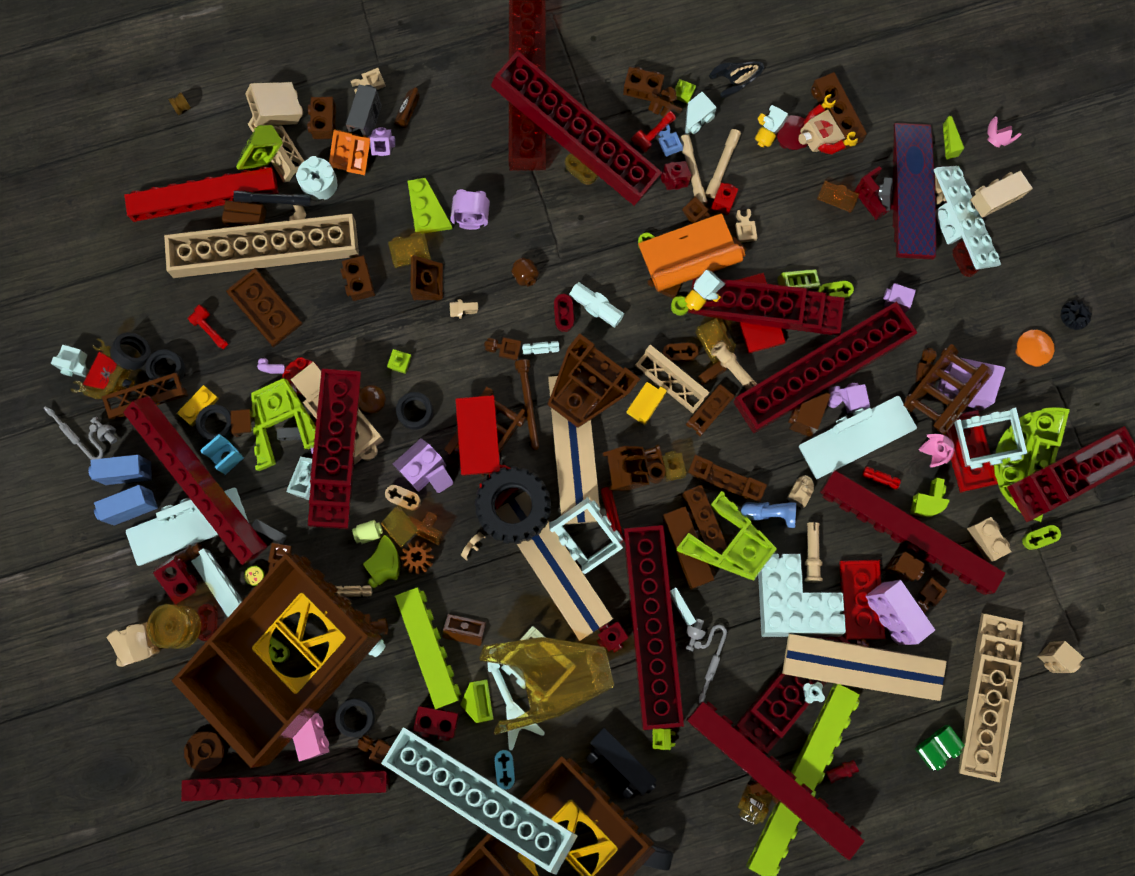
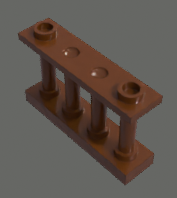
M950 344L948 348L943 350L940 359L914 392L906 397L903 404L911 413L917 408L935 421L933 426L943 435L947 433L993 374L991 369L983 363L980 367L976 368L958 357L959 351L953 344ZM951 362L972 374L967 383H962L945 372V369ZM939 377L959 389V393L955 398L951 399L933 387ZM927 392L947 405V409L943 414H938L920 402Z
M486 387L481 396L494 395V392ZM495 400V409L513 420L508 430L497 424V433L503 436L498 444L500 454L517 427H522L527 418L525 417V410L521 409L519 414H516ZM458 430L444 449L446 454L451 457L454 454H460Z

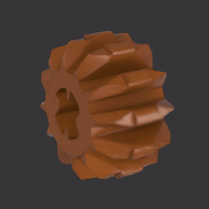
M415 541V547L408 543L410 550H402L407 554V556H401V560L406 561L403 567L410 566L408 572L412 573L415 569L417 575L420 574V568L427 572L428 570L425 565L433 566L428 559L435 558L434 555H428L433 551L432 548L426 549L427 544L425 542L421 547L419 541ZM421 553L422 560H417L415 563L413 556Z

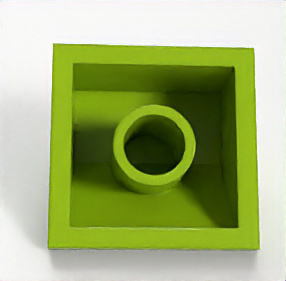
M259 125L254 129L236 166L238 170L264 167L270 164L283 143L273 125Z

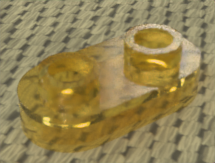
M569 154L566 157V169L580 182L590 185L596 181L597 175L574 155ZM589 174L591 175V177L586 178L585 175Z

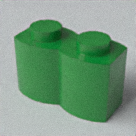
M944 725L929 738L921 742L915 750L929 769L940 770L947 765L946 761L950 757L956 758L963 752L961 749L965 745L949 725Z

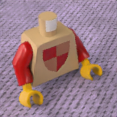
M831 94L825 97L822 105H817L808 113L798 139L802 145L808 144L813 152L820 151L831 155L846 148V145L855 146L858 138L850 140V138L856 135L855 132H850L845 140L829 110H824L825 108L833 107L836 101L828 103L827 100L831 97Z

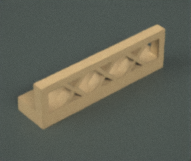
M253 116L248 123L252 132L257 127ZM273 125L276 132L281 135L283 143L271 160V163L283 182H288L297 173L299 166L304 160L283 126ZM283 146L289 148L291 153L284 150ZM291 160L297 162L299 166L295 167Z
M649 345L645 350V354L635 364V367L657 385L666 389L668 394L692 413L697 410L709 394L705 388L652 345ZM646 358H649L654 364V369H646L641 364ZM665 371L668 374L669 381H660L657 378V372ZM672 384H681L683 393H675L672 390ZM686 395H694L699 399L694 407L687 403Z

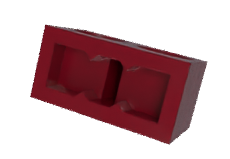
M173 556L154 568L152 573L176 605L196 592L198 582L192 574L189 575L187 573L184 561ZM173 567L177 573L170 575L167 573L166 568ZM185 583L188 589L180 590L177 585Z
M418 706L413 731H417L418 736L430 737V734L438 735L437 739L449 741L450 738L455 737L459 713ZM424 716H428L432 721L429 728L422 726L421 721ZM443 720H448L451 723V729L448 732L443 731L441 728Z

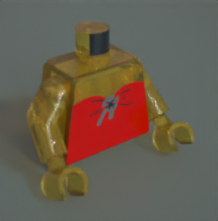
M97 339L102 343L101 347L96 348L94 345L92 347L95 350H102L103 353H98L83 384L80 381L73 382L78 384L80 389H71L73 393L83 392V395L102 399V396L135 386V381L128 378L130 375L129 370L120 367L113 361L110 355L111 347L105 346L103 340Z

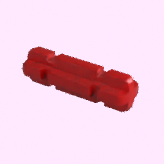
M865 467L862 474L865 478H872L873 481L886 486L889 485V487L897 489L901 483L899 478H892L891 475L878 470L874 471L870 467Z

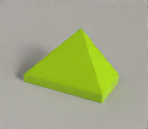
M488 681L470 682L460 705L476 723L494 720Z

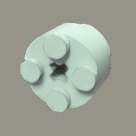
M312 156L299 166L296 173L297 181L304 194L311 195L312 200H325L336 192L337 177L328 161Z

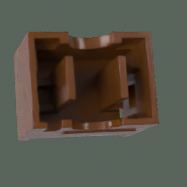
M623 446L603 452V456H608L612 486L608 487L609 491H628L650 485L648 473L641 469V463L645 459L643 447Z

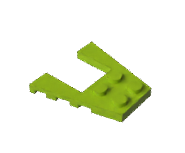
M280 379L251 393L252 415L255 418L253 434L256 435L254 453L257 456V465L255 466L257 471L276 464L266 429L295 416L304 449L314 447L316 426L287 379Z
M721 491L711 504V508L741 529L722 555L689 533L679 544L677 551L754 581L777 548L760 530L758 531L751 524L752 522L747 517L745 518L740 513L738 507L733 502H730L725 497V493Z

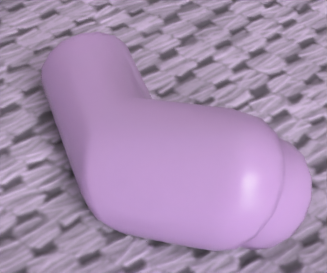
M266 358L258 360L257 367L260 371L270 374L284 373V364H268V359Z

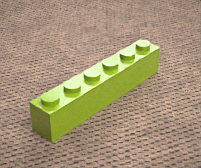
M417 587L396 595L395 598L435 709L459 701L458 696L461 695L458 684L454 685L451 678L454 676L451 665L447 666L445 658L448 656L444 646L440 647L438 639H441L440 633L432 625L431 621L434 620L431 609L427 610L425 602H427V597L424 590L420 591Z

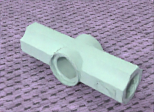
M580 282L575 284L569 294L571 298L583 305L588 313L594 317L599 316L614 328L624 316V313L611 305L606 297L598 292L594 293Z

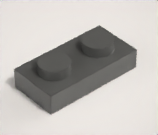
M884 178V184H880L879 201L886 208V211H890L893 195L892 178Z

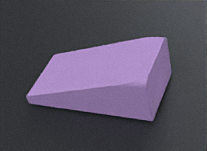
M442 465L426 476L437 493L453 485L452 479Z

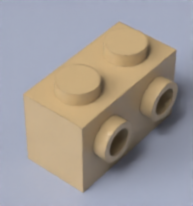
M992 517L967 528L985 561H995L1011 552L1008 540L1001 535L1000 527Z
M1066 641L1049 642L1037 656L1045 663V668L1052 673H1074L1081 667L1080 662L1084 659Z

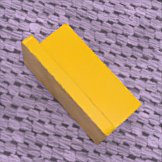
M646 382L627 410V414L645 425L666 395L667 390L661 386L658 389Z

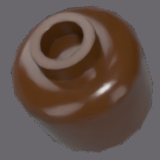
M520 258L514 262L511 271L516 282L520 286L529 287L534 285L539 276V271L534 262L526 258Z

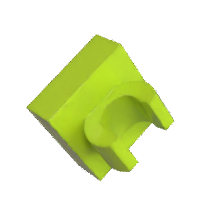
M679 79L675 88L676 100L688 104L696 85Z
M393 349L387 368L406 374L412 357L411 354Z
M653 729V749L671 750V747L675 746V743H671V735H675V732L671 731V729Z

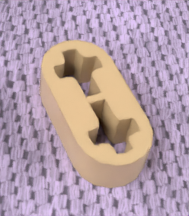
M390 485L385 491V497L388 501L405 509L413 511L421 505V499L416 493L400 486ZM397 489V493L402 495V497L391 499L390 491L394 492ZM405 497L409 499L415 497L414 500L417 503L409 506V503L404 499Z

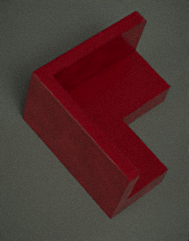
M880 166L862 177L854 191L875 220L889 212L886 211V208L879 201L880 188L875 183L877 176L882 170ZM891 203L890 211L894 208V206L892 205V203Z

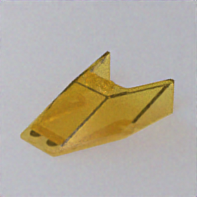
M540 637L485 645L479 656L480 661L519 667L523 672L530 710L515 719L499 721L494 730L495 735L560 717L614 687L605 647Z

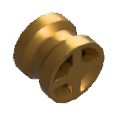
M181 92L177 97L168 99L178 116L182 114V111L191 109Z

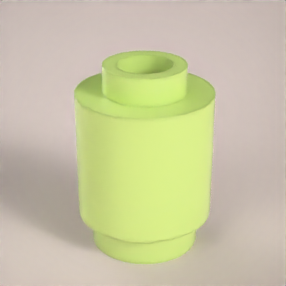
M375 520L356 525V528L352 529L357 544H364L379 539L380 534L383 533L381 524L379 522L376 523Z

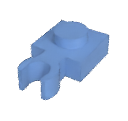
M669 125L666 126V131L659 132L661 137L659 138V143L665 156L683 150L677 133H670Z

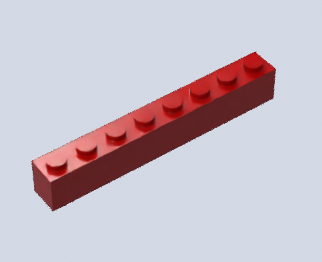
M261 167L254 171L244 170L238 174H224L216 178L206 177L200 181L190 180L184 184H169L167 187L162 188L152 187L146 191H132L130 194H125L124 197L127 216L133 222L222 206L225 205L226 200L232 201L234 190L279 194L276 174L272 167Z

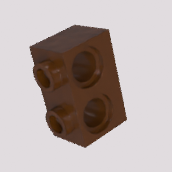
M629 67L623 95L652 101L648 95L652 92L660 96L664 75L657 71L650 72L639 67ZM632 80H638L639 82L634 83Z
M311 97V104H308V114L310 116V121L307 123L308 132L312 134L314 139H332L333 131L336 129L335 101L333 97ZM320 125H325L321 129L318 128Z
M364 255L342 261L343 268H340L343 279L347 280L348 285H345L347 296H351L353 301L375 296ZM353 268H359L356 273H350ZM357 285H363L361 290H355Z

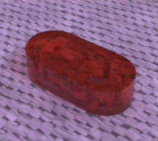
M958 243L953 248V257L961 273L965 277H972L979 269L975 268L965 243ZM961 249L965 250L966 252L963 254L959 253L958 250ZM968 265H969V266H973V269H972V270H971V269H968V270H967L966 267H967Z
M211 604L201 605L197 612V637L205 642L217 630L218 612L216 607ZM207 608L212 611V615H208V622L207 616L203 615V611H207ZM208 624V630L211 631V634L206 638V635H203L202 632L206 631V625Z

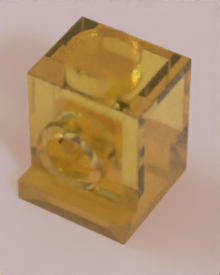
M676 451L665 453V456L662 458L666 482L685 478L686 470L682 453H676ZM671 463H674L676 465V469H671L669 465Z

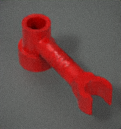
M671 111L668 112L651 132L646 135L642 130H639L631 138V141L646 152L652 146L650 141L675 120V115Z
M199 304L187 319L194 326L199 324L220 348L224 349L228 343L206 322L210 313Z

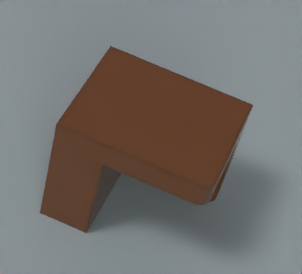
M250 409L230 411L232 434L240 437L242 433H251V421H255L252 411Z

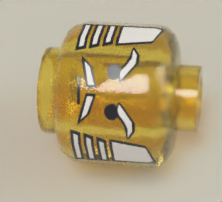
M749 794L746 798L742 796L737 806L740 809L739 816L753 825H757L759 822L763 823L769 811L767 802L754 794Z

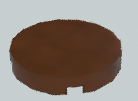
M200 731L192 735L184 748V758L187 764L199 772L211 771L217 768L225 756L223 739L212 731Z

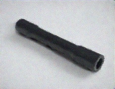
M234 190V202H263L310 206L311 195L255 193Z

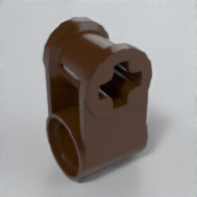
M658 444L654 448L644 450L645 459L642 461L648 473L649 481L652 483H660L665 476L662 453ZM657 469L661 472V476L654 477L651 471Z

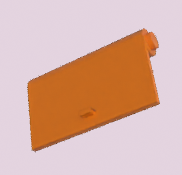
M722 213L638 243L657 292L698 278L706 270L714 272L742 262L743 257H745L743 247L737 243L734 244Z

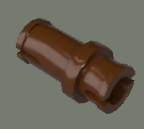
M196 542L194 545L186 546L185 550L173 556H176L177 559L181 558L185 563L190 559H196L200 555L199 551L203 548L200 543Z

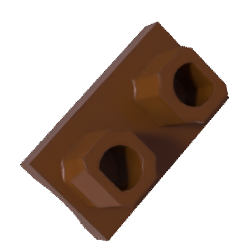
M667 87L665 90H662V97L652 92L649 93L648 97L652 101L648 109L657 115L660 113L663 117L670 111L673 114L674 112L681 113L682 108L673 103L677 99L674 88Z

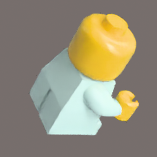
M773 105L769 109L770 114L768 116L760 114L758 117V121H760L759 123L763 127L759 129L755 140L758 142L757 145L762 148L772 145L776 138L775 134L784 126L789 117L788 113Z
M706 270L696 279L694 289L685 297L686 306L690 310L698 311L707 300L717 302L721 298L717 291L725 283L712 271Z

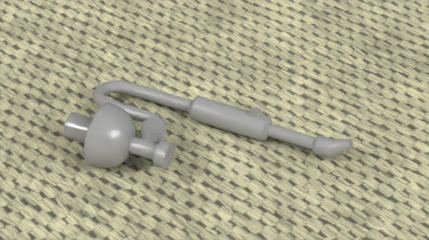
M44 406L49 416H52L60 425L59 428L73 444H77L91 460L101 459L104 454L102 447L93 438L94 432L97 431L100 441L108 440L110 444L117 441V438L113 435L116 429L109 424L102 425L99 422V418L94 417L91 420L92 425L89 427L90 432L88 436L90 441L99 450V456L93 457L80 443L79 437L66 423H62L52 409Z
M697 618L694 627L689 625L687 627V634L691 637L689 645L686 646L687 650L693 652L694 648H707L711 643L715 630L720 628L723 631L716 655L712 657L703 691L699 696L700 704L705 700V694L710 681H713L721 659L719 655L727 636V630L720 624L713 626L706 644L702 645L701 642L695 640L702 639L706 634L705 631L701 630L704 621Z

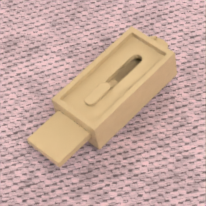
M312 362L293 377L291 381L306 398L303 402L304 405L317 419L321 371ZM359 409L354 465L361 459L370 461L375 458L378 453L377 446L384 441Z

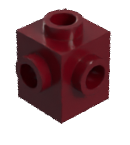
M686 161L665 164L661 173V181L665 184L667 190H678L688 187L692 175Z
M617 621L611 626L607 623L599 629L601 633L598 634L599 639L597 642L602 650L607 649L608 652L613 650L615 653L624 647L622 642L627 640L628 636ZM609 634L614 635V641L608 640Z

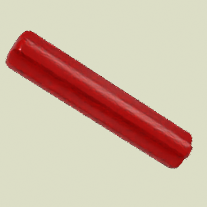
M608 487L602 488L601 494L606 514L612 524L610 527L613 531L617 530L623 538L612 491H609Z

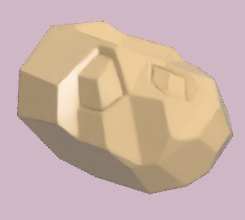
M806 475L799 477L786 499L789 502H796V506L800 508H805L814 491L812 479Z

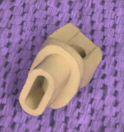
M458 299V302H450L451 317L462 319V314H475L478 311V302L463 303L461 299Z

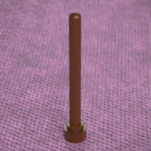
M528 359L515 361V369L521 377L531 447L533 450H537L539 443L528 379V372L531 368L530 361Z

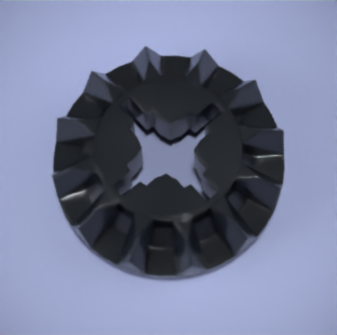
M1073 300L1066 303L1061 309V320L1070 329H1083L1091 321L1092 313L1089 311V306L1083 304V301ZM1079 310V315L1081 317H1078L1075 320V314L1073 312Z

